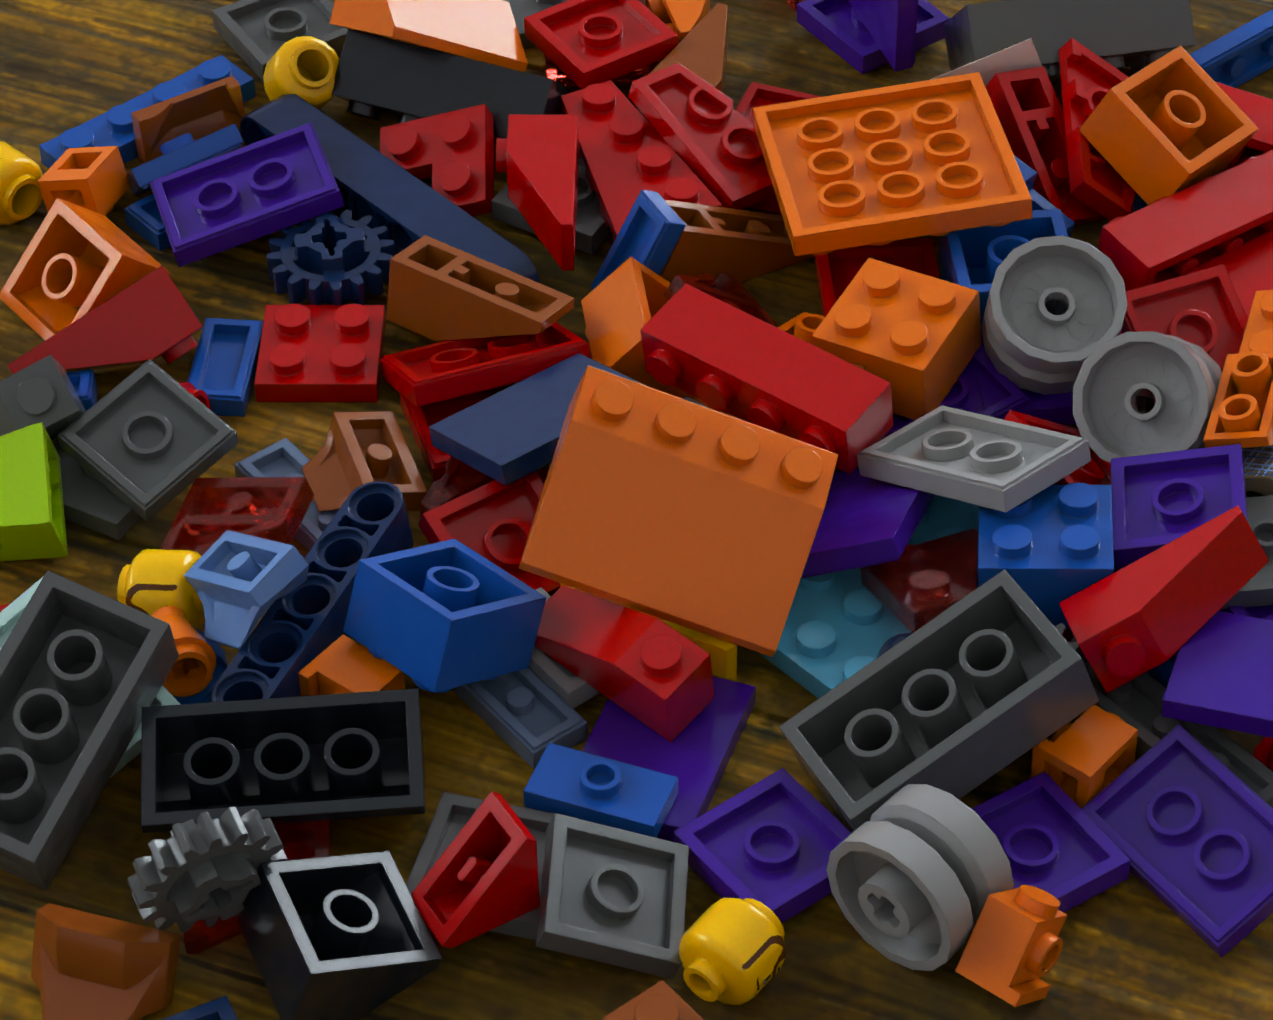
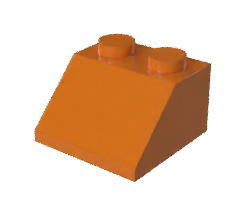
M57 197L0 291V300L42 339L47 340L162 265L106 216Z
M630 256L581 300L586 324L585 335L589 341L592 359L651 388L682 399L694 397L675 386H666L659 383L651 374L646 372L640 329L680 289Z

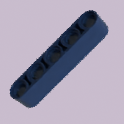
M383 481L369 482L357 487L347 497L304 558L309 564L307 580L291 593L276 599L242 648L216 682L212 691V702L299 697L301 694L298 672L341 635L352 639L351 636L343 632L359 560L410 549L414 546L403 495L397 486Z

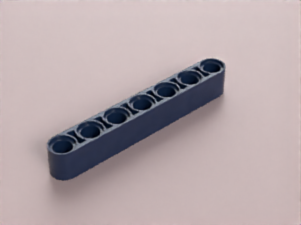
M282 95L245 115L240 120V132L246 146L312 122L345 205L330 212L340 217L346 209L352 210V220L356 221L367 215L372 216L374 228L380 226L388 228L389 240H394L395 255L426 235L540 283L534 264L522 250L298 95Z

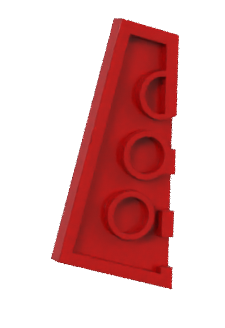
M611 80L592 84L584 89L561 96V115H578L579 158H582L584 161L586 178L591 190L596 191L600 201V213L606 227H610L612 231L613 243L642 189L658 192L665 200L722 207L717 198Z

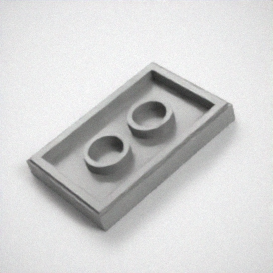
M941 405L862 450L857 455L861 476L1008 512L1089 463L1091 457L1089 441L1082 437Z

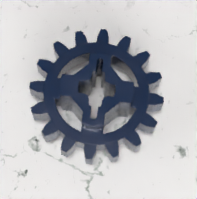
M346 209L340 217L327 212L320 215V217H316V220L308 219L300 222L297 228L289 226L281 229V238L269 240L270 253L266 254L269 280L274 281V290L277 294L288 292L290 304H299L306 299L310 301V305H323V303L327 305H344L343 303H347L348 300H352L355 304L365 305V293L368 292L380 296L384 293L383 282H389L390 258L395 256L394 240H389L388 228L386 226L374 228L373 217L370 215L356 221L352 220V210Z

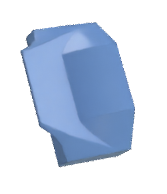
M226 530L183 576L194 588L203 604L205 618L204 638L206 640L240 650L260 618L275 600L291 593L307 580L309 564L295 546Z

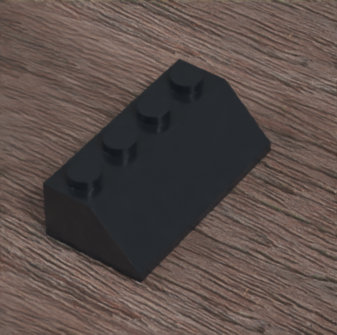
M348 29L334 78L335 83L332 95L348 102L346 112L379 121L382 111L398 115L397 124L486 104L494 115V140H496V138H507L509 114L561 115V96L574 91L550 78Z
M419 688L142 707L141 827L143 833L171 831L173 825L184 823L191 819L197 824L200 813L208 811L212 819H217L229 807H236L240 817L250 810L256 809L259 811L262 819L270 818L273 824L425 813L426 785Z

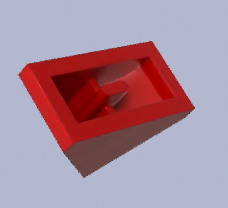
M490 792L411 893L423 921L441 946L452 949L539 908L537 841L499 793Z

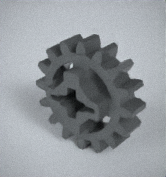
M229 807L220 818L212 819L208 811L200 813L197 824L191 819L184 823L173 825L170 831L172 837L168 840H151L148 845L152 855L134 859L132 864L136 874L128 877L127 882L145 923L154 921L157 929L163 931L177 923L180 932H187L196 921L204 920L209 928L215 926L218 917L224 921L240 915V912L245 909L243 902H245L249 891L261 884L257 874L260 863L287 861V857L283 850L284 845L270 818L262 819L259 811L256 809H252L240 817L236 807Z

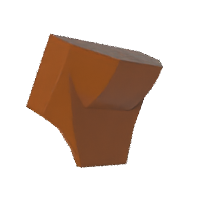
M229 76L132 112L137 158L144 164L162 156L161 145L186 133H191L194 141L234 123L240 132V120L245 116L238 81L233 76Z
M393 411L333 412L325 444L302 467L303 475L318 512L339 510L347 497L357 487L374 481L389 482L397 486L403 495L406 511L423 510L427 490Z
M51 903L44 905L36 912L31 977L40 991L43 1020H141L148 1014L165 1009L173 1001L181 935Z

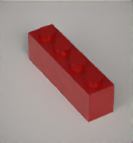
M1273 150L1258 157H1250L1240 165L1213 177H1206L1189 188L1171 196L1161 197L1151 205L1124 217H1117L1104 225L1099 237L1098 250L1108 256L1124 280L1125 291L1183 276L1186 272L1273 230Z
M686 283L640 329L646 372L651 374L659 383L666 386H675L700 399L706 406L716 411H724L746 422L839 454L835 467L848 474L858 466L857 455L862 450L880 441L894 426L890 382Z

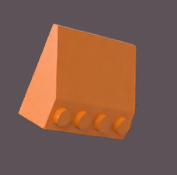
M588 365L569 404L519 569L773 657L825 509L839 454Z

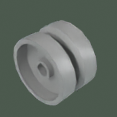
M1063 235L1035 238L1013 249L996 268L981 324L984 350L997 372L1014 382L1019 388L1043 395L1073 392V386L1083 362L1102 342L1118 336L1121 331L1128 306L1122 276L1111 259L1090 243Z
M1155 331L1125 332L1102 342L1083 362L1073 386V416L1081 437L1089 441V447L1100 459L1111 463L1113 458L1205 448L1203 439L1222 372L1219 365L1200 346L1179 337ZM1155 398L1154 408L1147 412L1146 399Z
M907 784L891 796L871 815L870 821H866L855 829L830 852L826 869L831 892L849 923L868 944L882 955L911 970L933 971L945 964L968 942L988 895L1010 890L1014 887L1010 861L992 830L974 810L954 795L928 784Z

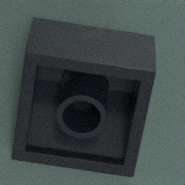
M389 851L260 863L257 874L261 884L249 891L244 902L245 909L240 912L237 920L281 1020H357L436 970L442 960Z

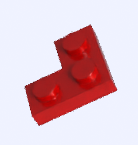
M486 104L380 128V153L419 180L432 177V189L472 217L492 212L491 200L494 198V115Z

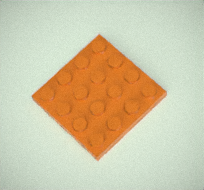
M979 72L753 108L754 128L795 257L808 254L825 255L834 250L864 245L881 246L895 240L927 235L944 236L952 231L983 226L1000 227L1014 221L1032 219L1031 195Z

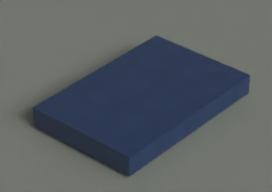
M578 353L429 426L432 446L507 486L552 462L569 404L588 365L637 383L640 382Z

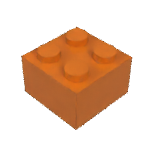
M1180 45L1112 87L1079 131L1147 205H1151L1161 197L1171 196L1197 184L1206 177H1213L1225 170L1259 128Z
M868 258L812 334V345L849 363L865 365L867 372L890 382L893 413L917 420L939 407L973 358L976 350L982 344L979 291Z

